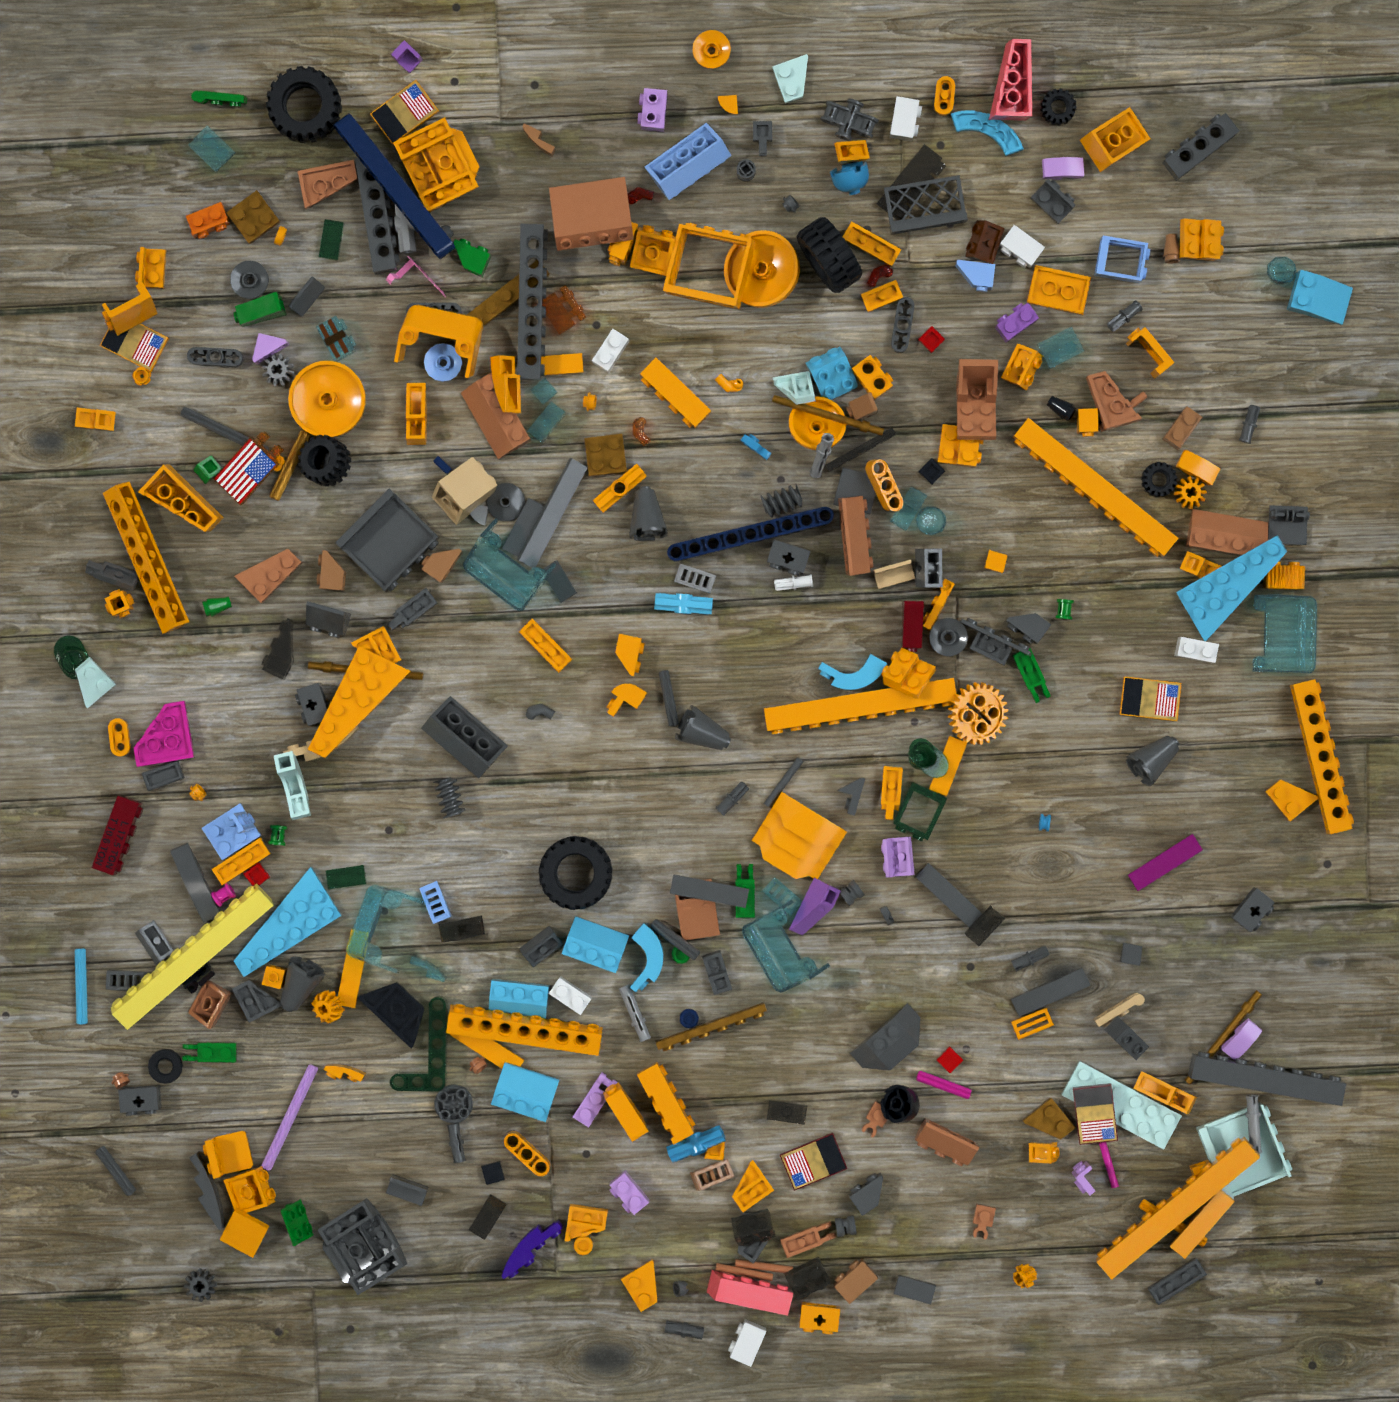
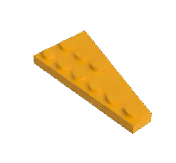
M359 646L308 750L326 758L411 671Z

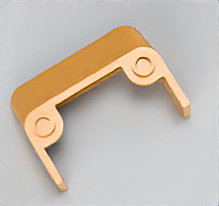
M419 304L413 305L408 309L400 329L394 362L398 363L404 360L406 346L416 343L419 332L456 340V353L461 357L468 358L465 377L470 378L475 373L483 323L478 317Z

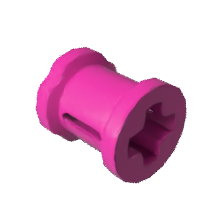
M225 883L223 888L211 893L212 898L219 907L230 898H236V894L229 883Z

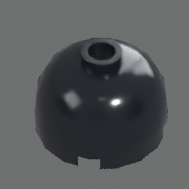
M892 1085L884 1092L886 1094L881 1099L883 1116L892 1123L897 1124L908 1123L913 1120L920 1108V1100L916 1092L904 1085Z

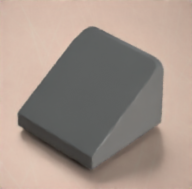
M1123 943L1120 962L1140 966L1142 946Z

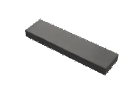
M673 874L670 894L746 908L749 893L748 888Z

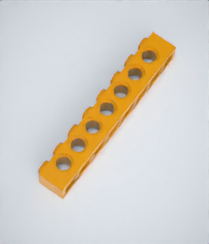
M129 481L111 487L103 493L162 634L179 629L189 623V619Z
M1315 679L1292 684L1290 689L1326 834L1351 830L1354 820L1352 814L1348 813L1349 799L1347 794L1344 795L1342 787H1345L1343 777L1339 776L1338 768H1340L1338 757L1334 756L1335 743L1333 738L1330 739L1328 731H1331L1329 721L1325 720L1324 712H1326L1324 701L1320 700L1319 682L1316 683ZM1307 695L1313 697V703L1310 706L1305 703ZM1313 713L1318 717V721L1314 725L1309 721V717ZM1317 732L1321 733L1323 737L1320 743H1316L1314 740V735ZM1321 751H1325L1327 754V759L1324 762L1320 761L1318 757ZM1327 769L1332 773L1330 780H1325L1323 777V773ZM1331 788L1336 790V797L1334 799L1328 797V791ZM1335 807H1339L1341 810V815L1337 818L1332 814Z
M463 1004L450 1005L446 1033L599 1056L603 1027H599L596 1024L584 1025L577 1021L564 1022L557 1018L544 1019L537 1015L524 1016L518 1012L511 1014L504 1013L502 1010L491 1011L485 1010L482 1007L471 1008ZM470 1018L472 1021L466 1022L463 1019ZM483 1021H489L491 1024L485 1025ZM504 1023L509 1024L510 1027H509V1028H504V1027L502 1026V1024H504ZM526 1026L529 1030L524 1031L520 1027ZM546 1029L548 1033L544 1034L541 1033L539 1030ZM565 1032L567 1036H560L558 1033ZM584 1035L586 1036V1038L579 1039L577 1036Z

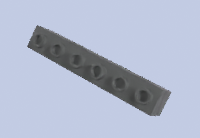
M355 158L373 272L376 275L398 271L397 266L400 265L399 254H395L394 247L397 246V240L391 231V228H394L393 217L389 216L388 209H391L390 198H386L385 191L376 180L369 181L367 179L370 172L358 158ZM374 191L380 192V197L377 200L370 198ZM377 210L383 211V216L380 219H375L373 216ZM380 229L386 230V235L383 238L377 237V231ZM382 248L389 249V254L385 257L380 256Z

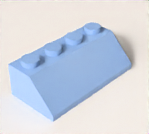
M705 123L646 165L645 169L662 193L670 200L688 186L693 185L702 176L708 174L716 166L725 162L726 159L731 157V154L723 140Z

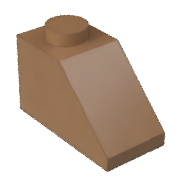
M871 392L848 403L849 407L846 408L849 418L855 420L875 415L878 411Z
M454 549L433 553L431 556L427 555L421 564L423 565L421 570L440 583H443L463 554V551Z

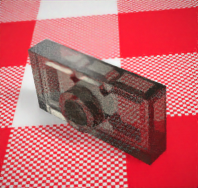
M990 905L965 932V935L980 946L1005 918Z
M769 1100L767 1120L805 1125L807 1105Z

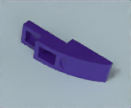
M559 1219L544 1230L538 1224L521 1239L504 1267L503 1279L506 1277L511 1279L519 1273L518 1269L524 1265L526 1268L534 1262L533 1258L536 1256V1253L533 1249H540L546 1244V1239L549 1237L554 1239L561 1233L560 1229H562L563 1225Z

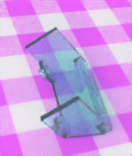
M495 518L478 537L465 559L463 567L468 574L518 611H523L547 581L556 564L553 563L545 572L538 567H533L530 571H527L499 549L502 542L500 537L493 532L494 527L499 521Z
M370 886L366 891L346 946L347 954L354 959L398 974L400 970L380 964L382 951L378 946L370 944L383 907L396 909L401 905L403 898L421 905L424 904V901L383 886Z
M792 899L752 920L742 928L744 938L771 985L780 993L811 980L830 967L829 963L817 968L815 962L809 957L800 958L782 926L787 923V914L784 908L794 903Z

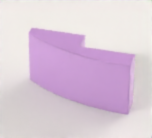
M1060 157L1042 160L1043 179L1061 180L1064 177L1079 179L1084 177L1083 158Z
M1249 1018L1234 1030L1235 1034L1221 1046L1222 1050L1234 1061L1249 1049L1262 1032V1029Z

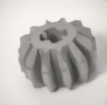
M273 354L271 355L272 361L265 359V362L269 365L262 366V369L267 370L262 376L268 377L267 383L273 381L275 387L278 386L279 381L282 386H285L284 379L291 382V378L288 375L295 374L294 371L289 370L294 367V364H288L290 361L288 357L283 360L282 354H279L278 359ZM275 367H278L282 370L281 374H274V372H276L274 370Z

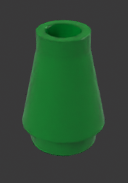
M229 596L206 599L207 601L202 602L206 617L210 615L213 617L232 607Z

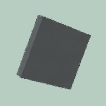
M842 468L833 505L839 506L838 498L863 496V499L867 501V511H864V513L871 514L876 493L867 473Z

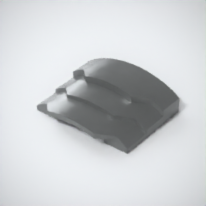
M367 1198L318 1229L319 1234L324 1240V1252L336 1268L342 1281L351 1284L357 1295L407 1265L406 1258L395 1235L379 1211Z

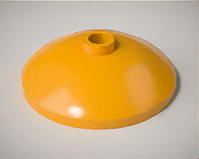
M815 396L814 402L805 403L806 405L845 416L838 404L825 397ZM792 409L789 416V430L792 437L801 446L811 450H816L824 433H830L834 436L831 447L835 446L842 439L846 430L845 424L796 409ZM817 427L819 430L815 431L813 428Z

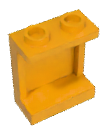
M143 282L135 285L139 296L115 309L109 310L106 303L102 304L104 311L101 313L106 320L105 323L110 331H115L117 336L158 314L152 297Z
M1138 327L1127 337L1129 339L1126 343L1127 346L1138 340L1158 364V367L1150 373L1154 379L1175 363L1146 327L1142 330Z

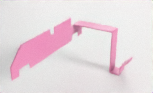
M409 256L407 257L410 260L396 274L390 273L386 279L391 285L395 278L400 279L415 264L442 295L446 297L435 282Z

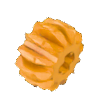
M1191 476L1187 477V482L1182 478L1180 480L1182 486L1179 484L1175 486L1180 491L1174 492L1173 495L1180 496V498L1176 499V503L1182 500V508L1188 503V508L1193 509V503L1196 507H1199V501H1205L1201 494H1206L1207 491L1200 489L1205 486L1204 483L1197 485L1199 478H1195L1193 483ZM1193 489L1192 493H1194V496L1188 497L1186 490Z
M325 990L314 997L315 1000L311 1003L314 1006L312 1011L317 1014L315 1018L320 1017L321 1023L327 1022L329 1024L337 1021L345 1011L342 1007L344 1002L340 1001V996H336L335 991Z

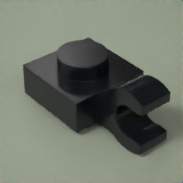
M207 962L184 981L182 985L185 989L188 988L192 994L197 990L198 984L200 986L204 985L215 975V972L209 962Z

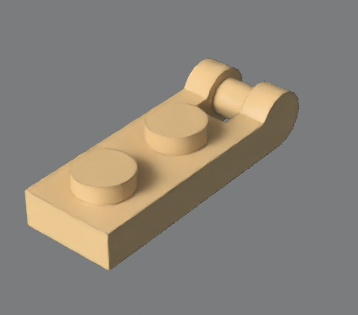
M1134 993L1093 1020L1098 1027L1103 1026L1104 1028L1116 1016L1122 1017L1129 1012L1128 1009L1132 1006L1142 1005L1145 999L1143 995Z

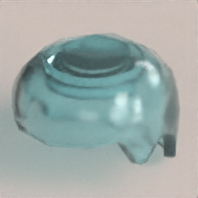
M1275 257L1267 265V276L1276 285H1287L1296 276V265L1287 257Z
M927 506L917 514L916 524L922 533L934 535L944 530L947 524L946 516L941 509Z

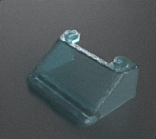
M1281 594L1254 595V608L1257 611L1265 612L1264 656H1257L1253 659L1252 672L1312 673L1316 667L1317 602L1315 598L1311 596Z

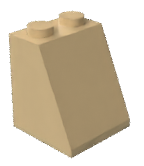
M471 457L438 481L432 498L449 518L458 525L495 492L497 484L494 477L488 475L484 470L483 465Z

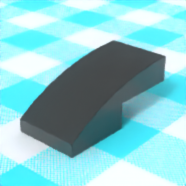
M721 951L703 955L702 958L713 994L716 995L732 990Z

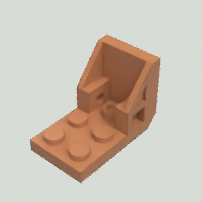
M959 359L956 384L957 440H996L998 360Z

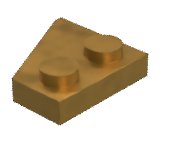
M1051 1097L1022 1120L1025 1124L1060 1140L1075 1129V1126Z

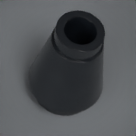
M1054 396L1047 403V406L1062 420L1069 421L1077 409L1073 406L1074 404Z

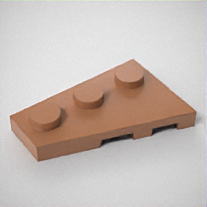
M354 160L298 171L305 209L312 207L358 180Z
M1106 371L1086 377L1096 408H1098V414L1104 431L1141 421V416L1134 411L1128 399L1123 397L1119 388Z
M286 549L234 577L259 602L263 603L302 562L289 549Z

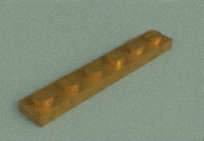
M536 260L529 267L531 269L537 268L539 261ZM519 274L467 315L478 317L484 327L519 300ZM531 278L527 284L530 288H534L538 285L539 281L536 278Z
M760 1003L656 1041V1046L658 1050L668 1051L673 1049V1045L679 1042L681 1045L692 1042L691 1038L699 1036L700 1039L709 1036L710 1031L716 1029L717 1032L726 1030L729 1024L735 1023V1025H740L746 1022V1018L752 1016L753 1019L762 1017L764 1012L767 1011L765 1003Z

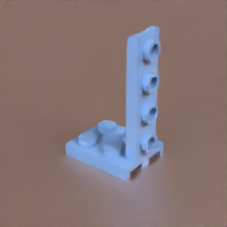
M241 803L202 827L221 860L226 859L261 836V833L254 825V818L250 813L247 814Z

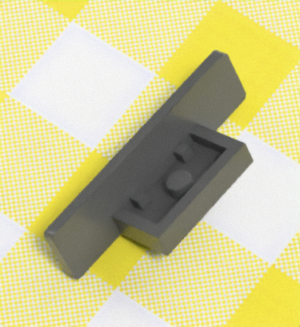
M967 618V620L961 619L960 621L963 625L978 632L970 650L1005 666L1013 649L1029 657L1032 655L1028 651L1030 647L1022 643L1016 645L1011 642V638L1003 634L999 637L994 634L995 630L984 626V629L977 626L978 622Z

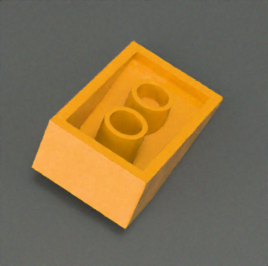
M1129 107L1081 138L1080 142L1098 170L1102 172L1151 138Z

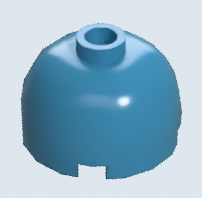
M862 161L842 165V169L837 171V168H834L830 171L834 186L838 190L854 195L860 193V189L867 184L869 169L867 162L863 164Z

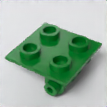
M301 1199L285 1205V1208L280 1210L293 1246L314 1235Z

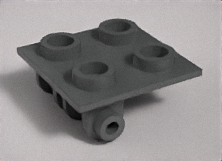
M1269 505L1268 540L1278 535L1283 544L1307 545V521L1310 518L1308 507Z

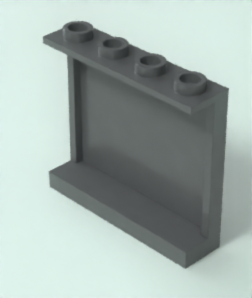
M388 489L335 543L384 592L388 590L391 592L397 587V581L401 577L405 578L412 571L411 567L413 564L416 563L418 565L426 557L424 553L428 549L432 551L439 544L437 541L439 537L391 489Z

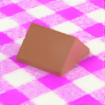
M208 980L200 989L188 1013L205 1027L211 1029L215 1027L232 992Z

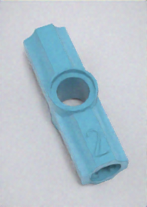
M656 593L654 610L674 611V613L681 614L699 613L712 615L713 598L695 597L690 594L676 593V595Z

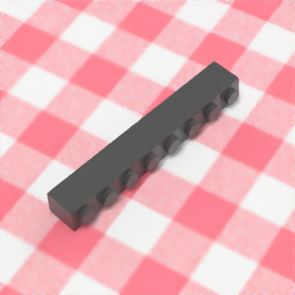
M1198 1051V1054L1192 1053L1188 1076L1191 1079L1338 1106L1343 1104L1346 1083L1341 1080V1077L1330 1075L1329 1078L1322 1077L1323 1074L1311 1072V1075L1303 1074V1070L1292 1068V1071H1287L1285 1067L1274 1065L1271 1068L1266 1067V1064L1262 1062L1249 1064L1247 1060L1240 1058L1232 1061L1228 1060L1229 1057L1224 1055H1217V1058L1210 1057V1053Z

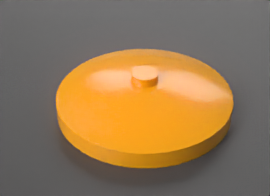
M767 230L748 233L746 235L751 236L756 245L742 303L757 308L776 305L786 299L797 284L800 274L798 254L793 245L778 233ZM733 244L724 263L725 282L733 295L735 294L746 246Z
M319 361L306 366L297 374L290 386L288 402L294 420L303 430L314 436L328 435L334 438L346 434L358 424L365 410L366 394L361 380L349 367L335 361Z

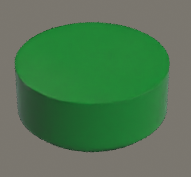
M673 948L672 958L676 963L683 964L690 959L678 948Z

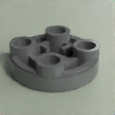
M447 1085L436 1095L434 1101L435 1111L439 1118L445 1122H462L472 1111V1096L461 1085Z

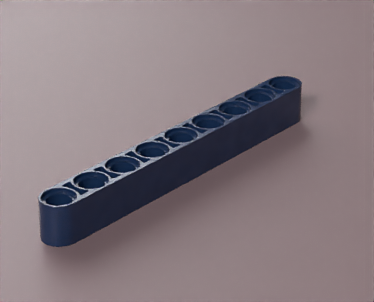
M348 113L333 125L336 131L433 253L441 260L456 248L454 243L352 115Z
M829 507L800 512L676 543L668 548L667 554L671 561L679 562L828 525L832 522L834 513ZM822 511H828L830 513V519L828 521H823L820 519V513ZM805 515L810 516L812 519V523L808 526L801 523V518ZM785 520H790L793 523L791 530H785L782 527V523ZM772 525L775 531L773 534L767 535L764 533V527ZM749 529L756 532V537L752 540L747 539L745 536V532ZM729 534L737 536L738 540L735 544L727 542L726 538ZM712 538L717 539L719 542L718 547L715 549H711L708 546V541ZM697 543L700 546V551L698 553H691L689 550L691 544ZM679 548L682 554L678 558H673L670 553L671 550Z

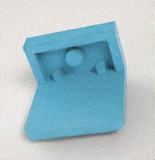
M841 347L832 348L827 353L815 356L806 362V366L814 378L821 397L832 400L858 387L851 366Z

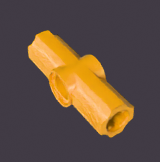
M635 464L592 501L604 513L622 497L626 496L647 475L638 464ZM619 483L625 485V491L620 494L616 493L614 489Z

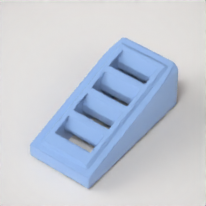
M437 881L419 888L433 924L452 916ZM436 888V892L426 895V891ZM436 895L439 896V899L432 902L428 900ZM441 902L442 906L432 909L431 906ZM444 909L445 913L435 916L434 913Z

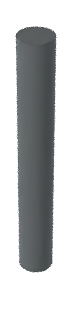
M797 757L763 804L769 808L802 765L803 761Z

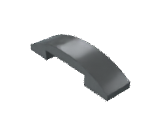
M929 863L915 876L970 929L984 917L968 899Z

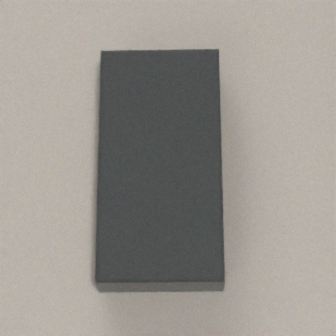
M179 760L142 773L148 791L185 778Z
M898 1275L894 1294L931 1305L936 1285Z

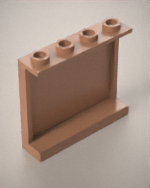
M625 177L549 188L557 251L634 240Z

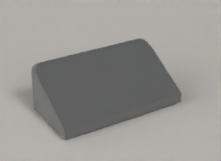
M312 276L290 302L289 307L298 315L303 316L324 291L325 287Z
M558 560L541 570L560 603L577 594Z
M154 920L135 932L155 964L166 959L174 951Z
M548 926L524 944L520 951L531 966L535 967L561 947L563 942L553 929Z

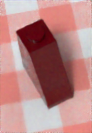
M924 601L902 602L901 648H906V650L911 652H917V649L922 648Z

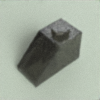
M482 915L438 924L441 942L457 941L485 934Z
M490 1194L470 1226L469 1231L485 1240L505 1208L506 1203Z

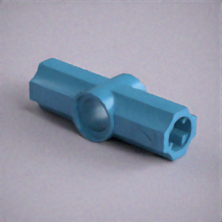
M719 1125L704 1132H696L666 1148L671 1161L674 1163L689 1156L700 1155L706 1152L708 1148L725 1142L726 1139Z

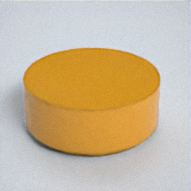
M279 227L274 244L282 245L287 228Z
M579 1236L574 1242V1249L580 1255H587L593 1249V1241L589 1236Z

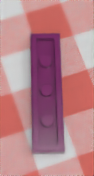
M1190 834L1127 874L1136 890L1139 891L1203 849L1194 835Z

